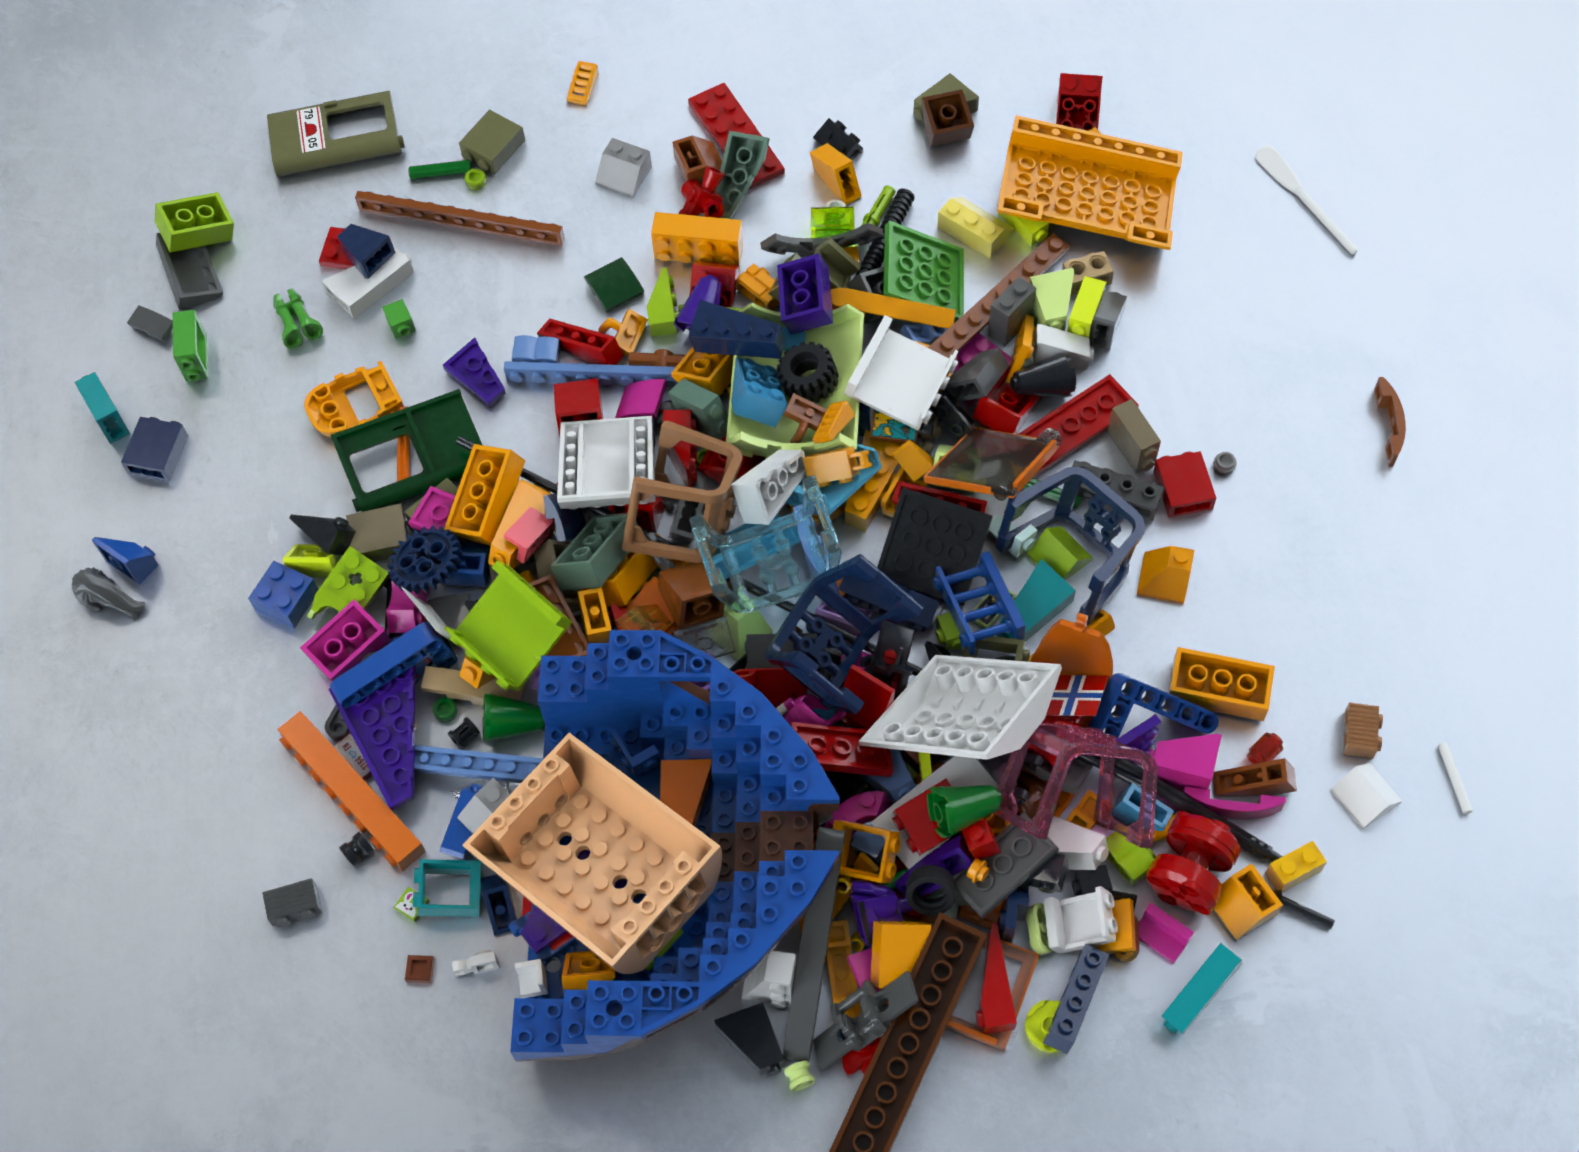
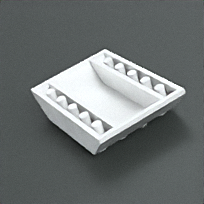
M652 416L561 422L557 502L561 509L598 508L608 505L623 506L629 504L635 476L655 480ZM650 495L645 501H640L639 504L655 502V495Z

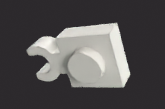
M481 950L476 952L474 956H469L467 960L453 961L452 967L457 977L470 972L476 974L498 969L499 962L494 951Z

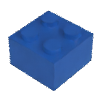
M273 560L248 599L255 611L295 629L313 602L315 594L319 589L313 578Z

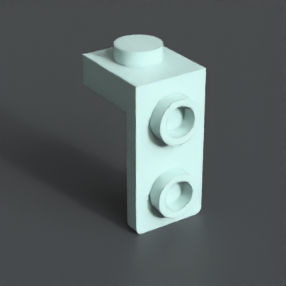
M998 515L992 520L988 531L996 540L1003 519L1002 515ZM1011 524L1009 532L1015 529L1016 527H1014ZM1030 524L1015 536L1012 547L1008 551L1016 558L1025 551H1029L1036 543L1035 537L1038 530Z

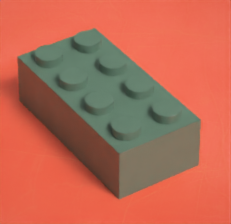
M627 513L593 516L550 566L560 590L577 591L584 588H600L604 585L607 578L615 572L617 566L629 553L622 550Z

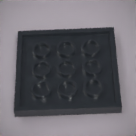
M903 487L877 568L903 587L943 599L941 592L936 591L933 584L936 567L941 566L945 576L977 567L993 516ZM973 578L951 584L950 588L953 594L970 590ZM965 602L959 603L958 605L964 606Z

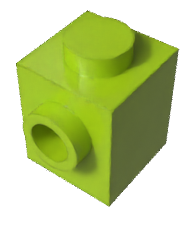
M950 612L937 616V630H935L938 642L940 644L943 643L947 650L963 648L959 639L960 633Z

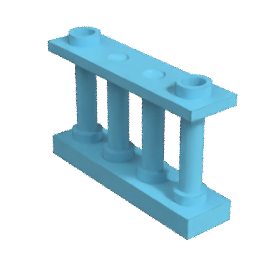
M778 513L769 525L745 523L725 533L716 556L708 559L707 562L710 568L723 581L801 542L799 533L792 519L781 522Z

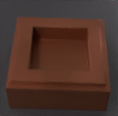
M408 955L405 981L409 983H432L434 956Z

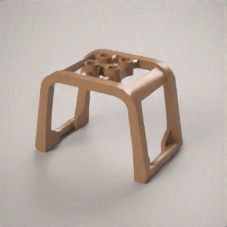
M664 421L661 425L658 442L659 449L655 467V480L635 476L633 479L622 550L693 563H704L716 556L724 535L728 531L730 521L734 517L736 510L734 501L736 498L731 484L736 481L741 467L742 453L736 446L676 423ZM682 440L727 456L723 480L718 489L703 490L671 484L667 475L664 474L668 449H671ZM650 495H657L675 500L681 499L704 503L702 509L705 511L697 550L648 541L641 527L635 525L639 502L645 501Z

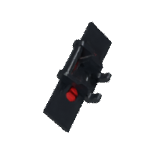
M883 619L874 657L869 655L861 657L859 666L865 667L864 671L895 689V701L907 687L909 676L913 673V668L907 666L915 630Z

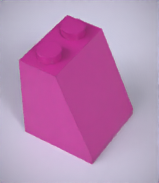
M1210 734L1158 741L1155 750L1150 749L1144 770L1183 792L1185 787L1208 789L1212 781L1222 735Z

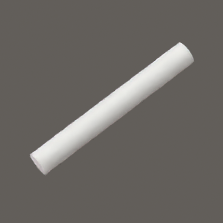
M1441 743L1438 745L1460 807L1463 814H1469L1473 812L1448 743Z

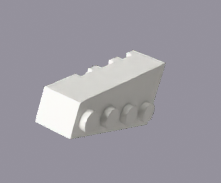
M778 450L731 484L744 523L770 524L806 475L803 462L805 454L803 450Z

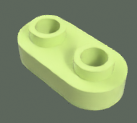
M1042 903L1034 904L1028 907L1026 912L1030 946L1037 954L1045 955L1053 951L1049 948L1045 909Z

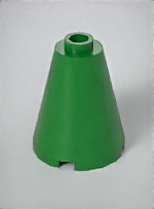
M491 693L484 694V715L482 718L484 742L543 730L545 722L539 705Z
M992 785L936 786L929 789L932 793L927 794L929 817L931 821L936 820L939 828H935V831L941 838L951 837L999 810L1002 803L1000 791Z

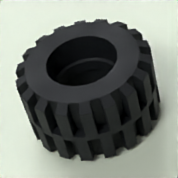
M802 342L797 347L796 345L792 346L790 351L786 350L784 352L785 356L779 359L780 364L777 365V375L786 395L791 398L793 393L811 402L815 401V403L820 402L822 398L826 399L829 397L828 393H833L835 390L834 386H837V378L839 377L829 350L824 348L822 344L818 343L815 345V342H809V344ZM808 370H815L812 374L808 376L800 377L804 372Z

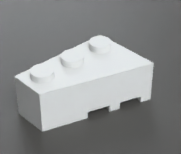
M772 950L756 970L745 979L741 999L771 1003L772 1007L780 1009L790 1006L796 973V954Z

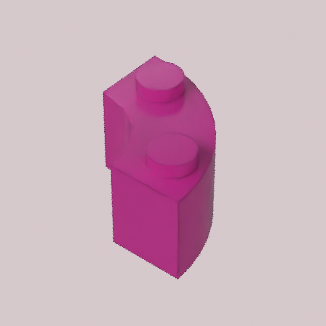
M391 581V601L386 610L389 633H406L422 622H425L426 618L405 591H401ZM431 587L429 588L427 594H425L422 589L418 595H416L414 591H412L411 593L419 599H421L422 601L426 602L427 595L430 594Z
M881 791L857 794L839 805L838 810L832 813L833 819L828 821L824 828L833 829L834 820H845L859 824L873 821L890 808L893 802L885 792ZM852 830L851 840L857 830Z

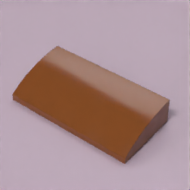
M552 575L529 582L531 586L572 621V624L547 656H587L588 641Z

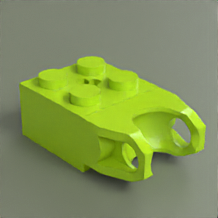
M349 546L316 592L312 608L307 617L313 620L317 614L326 608H335L340 612L352 600H355L367 611L391 576L385 569ZM361 574L362 583H355L353 585V576Z

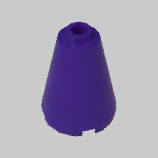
M706 275V277L700 278L675 318L674 325L680 331L685 332V329L690 331L700 300L720 305L721 283L718 282L719 279L717 277Z

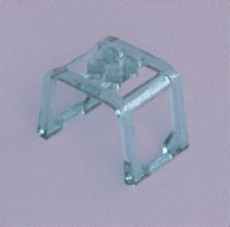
M815 475L802 479L804 491L802 507L794 513L772 520L769 525L760 524L734 534L720 535L707 523L702 514L689 519L713 595L735 612H753L801 596L807 586L815 579L812 578L800 583L798 577L799 568L792 559L791 544L785 538L783 529L801 523L819 575L840 564L842 550ZM815 506L824 529L821 532V538L826 551V559L811 519ZM774 533L776 539L775 549L778 554L769 556L767 549L762 546L760 537ZM707 541L715 548H720L735 594L729 589L719 567L715 568ZM748 541L752 543V556L759 564L761 570L759 576L768 591V594L751 600L749 599L732 548ZM782 566L784 574L789 577L791 586L777 590L775 584L776 575L773 569H779Z

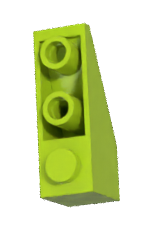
M667 267L662 268L647 304L651 337L677 333L674 321L679 312L674 311L673 308L677 306L676 293H671V289L674 288L673 275L668 276Z

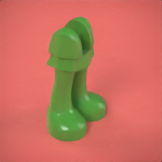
M291 288L287 290L290 301L284 303L278 293L273 296V306L276 309V314L281 317L284 324L282 334L284 345L288 348H296L302 343L303 337L292 317L296 314L304 336L309 340L320 338L323 334V327L317 320L309 317L304 309V302L301 300V296Z

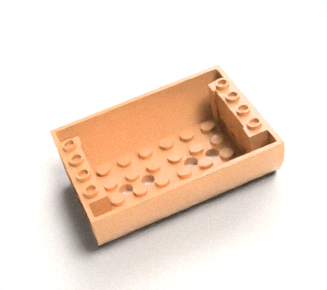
M568 733L462 845L468 852L604 962L622 974L637 973L649 965L712 894L722 865L720 845L571 733ZM564 836L572 837V841L568 845L559 844ZM589 850L590 855L584 860L578 859V854L581 851ZM619 879L628 880L626 886L621 889L614 887L616 881ZM637 894H646L639 904L633 902Z

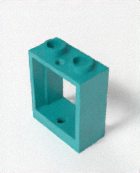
M95 372L83 376L74 382L110 444L130 434Z
M420 859L419 868H414V883H419L418 892H413V907H418L417 916L479 917L481 861ZM426 874L470 875L469 905L424 904Z

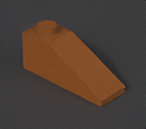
M1285 758L1213 772L1215 795L1217 797L1273 796L1297 791L1295 768Z

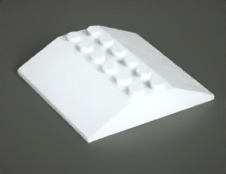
M935 655L859 740L860 746L986 760L1020 750L1045 719L1062 669L1061 664Z

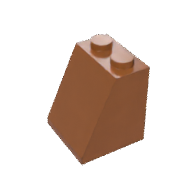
M688 562L685 565L667 568L659 572L658 588L679 630L723 617L727 587L706 562Z

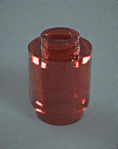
M1266 732L1249 748V753L1246 756L1252 764L1272 761L1283 751V741L1277 734Z

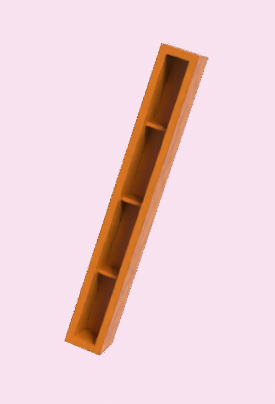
M301 711L277 729L282 736L279 739L281 744L288 751L291 748L296 753L294 758L302 767L307 765L311 769L308 772L317 784L321 781L326 786L323 790L332 800L337 798L340 801L339 808L347 817L352 815L356 819L353 823L362 834L365 831L368 832L371 836L369 838L371 844L377 850L382 848L387 853L384 857L393 868L397 865L404 871L426 852L422 843Z

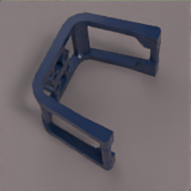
M1067 467L1019 492L1014 499H1008L995 548L1002 554L1012 547L1015 536L1030 524L1039 531L1049 524L1061 520L1068 522L1109 557L1092 575L1088 586L1092 591L1091 595L1079 610V613L1088 615L1087 625H1089L1127 578L1129 562L1136 545L1144 535L1145 523L1143 517L1136 509L1093 473L1080 467ZM1081 483H1084L1096 493L1088 501L1089 509L1083 517L1072 510ZM1064 484L1056 508L1009 532L1011 522L1020 517L1032 501ZM1107 504L1113 508L1110 513L1103 509ZM1127 519L1133 526L1131 535L1118 548L1111 541L1121 532L1120 524ZM1096 523L1103 526L1101 533L1094 528ZM1118 569V572H1117V573L1112 577V579L1107 583V581L1111 578V576H1112V575L1115 573V571Z
M859 554L823 572L807 586L770 642L765 653V659L772 665L780 666L819 697L820 703L827 709L857 714L864 705V702L846 687L840 688L849 673L850 667L855 664L869 640L880 631L883 619L899 623L918 617L924 606L862 554ZM849 575H853L866 582L876 579L898 598L893 603L896 609L870 620L830 587L829 584ZM815 596H818L860 631L851 647L844 642L841 633L830 629L821 617L815 618L806 611ZM800 619L806 623V630L811 634H817L816 637L813 639L802 637L794 631ZM787 639L794 643L795 651L780 652ZM826 647L830 649L837 648L845 656L839 666L832 662L831 655L826 651H822V649ZM825 668L833 675L828 680L817 669Z

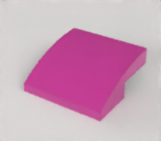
M642 380L625 386L615 418L652 416V419H656L666 390V380Z

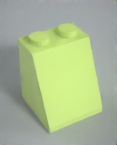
M1073 268L1030 277L1029 283L1036 287L1033 310L1036 329L1037 324H1042L1065 331L1074 276Z

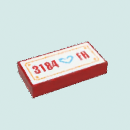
M351 732L333 745L364 781L372 776Z

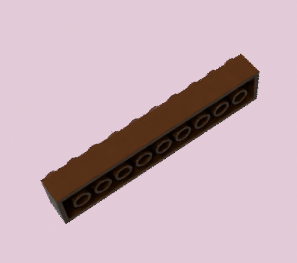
M939 912L911 973L919 1001L891 1021V1026L883 1034L829 1152H891L987 939L986 933Z

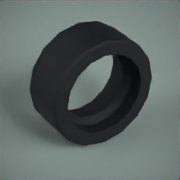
M924 865L916 868L910 873L907 880L906 901L917 913L926 916H937L939 912L943 914L952 907L955 901V880L946 869L936 865ZM923 883H935L942 886L946 890V894L938 898H927L917 893L916 887Z

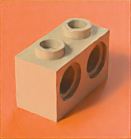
M1104 251L1090 253L1087 256L1063 262L1062 270L1074 269L1071 296L1079 293L1084 276L1105 281L1106 285L1112 284L1114 270Z

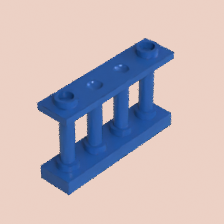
M989 551L980 554V563L977 564V567L945 576L941 566L936 567L935 577H933L934 587L936 591L941 592L960 633V643L963 648H967L970 656L975 654L976 641L1005 632L1011 633L1014 639H1024L1026 625ZM978 576L984 577L987 582L985 586L955 595L950 588L951 584ZM988 594L995 599V604L967 613H962L958 605L959 603ZM996 613L1002 614L1005 619L1004 623L971 632L967 622Z

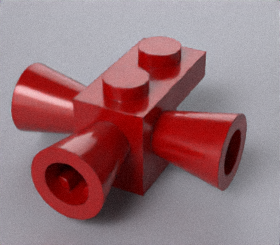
M706 166L702 185L695 179L687 180L681 189L686 202L683 209L679 211V214L699 216L702 213L705 217L721 218L724 213L723 198L715 189L725 177V174L713 167Z

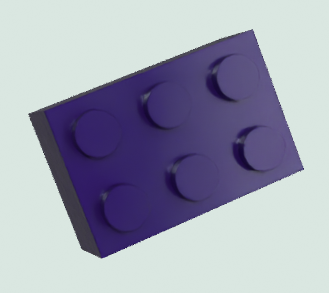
M818 253L777 265L781 322L789 333L793 335L833 324L829 267L821 255Z

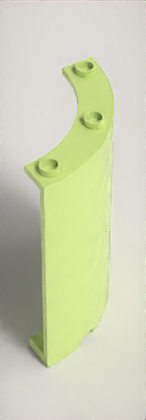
M750 303L739 310V312L780 324L781 327H785L781 322L780 312L765 309L754 303ZM846 304L832 310L833 324L804 331L807 332L806 344L815 342V345L819 343L829 350L839 375L837 378L838 384L834 386L835 390L833 393H828L829 397L826 399L822 398L820 402L815 404L828 409L831 403L847 401L855 414L832 441L814 443L812 439L816 431L808 428L800 443H790L800 423L782 415L776 428L735 415L731 400L736 358H749L757 364L769 365L776 370L777 365L780 363L779 359L734 355L726 442L736 446L744 456L752 458L753 454L764 456L765 459L778 450H803L805 457L810 454L854 446L856 451L859 401L845 395L844 392L862 358L863 312ZM808 370L804 372L800 377L808 376L812 374L815 370ZM784 391L785 399L788 405L790 398L788 395H786Z

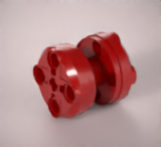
M1184 811L1177 812L1168 828L1166 842L1179 856L1173 854L1157 855L1146 875V879L1160 900L1169 905L1178 906L1203 915L1211 914L1220 898L1222 885L1217 877L1208 870L1216 872L1230 871L1241 853V847L1236 837L1230 832V828L1225 823Z

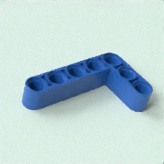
M426 621L337 677L330 684V688L341 707L347 708L364 699L426 657H429L438 668L445 669L455 665L458 657L446 638L439 634L429 621Z
M1116 673L1111 676L1107 683L1097 714L1092 717L1089 723L1088 734L1091 738L1105 746L1113 745L1116 739L1119 738L1133 704L1207 734L1216 730L1219 720L1216 714L1199 705L1123 673ZM1126 683L1125 688L1122 690L1123 684ZM1116 705L1114 712L1111 713L1112 708ZM1106 728L1104 734L1101 736L1103 729Z

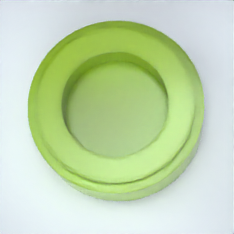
M477 168L467 171L464 177L467 187L472 190L483 188L487 182L484 171Z

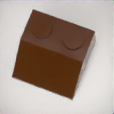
M962 89L922 98L924 127L930 147L971 138L974 123Z

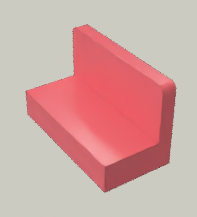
M529 507L504 534L506 540L519 547L516 559L523 564L551 535L554 522L552 519H546L544 514L532 507Z

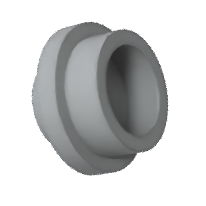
M1221 452L1214 458L1213 465L1219 473L1229 474L1236 469L1237 461L1232 453Z

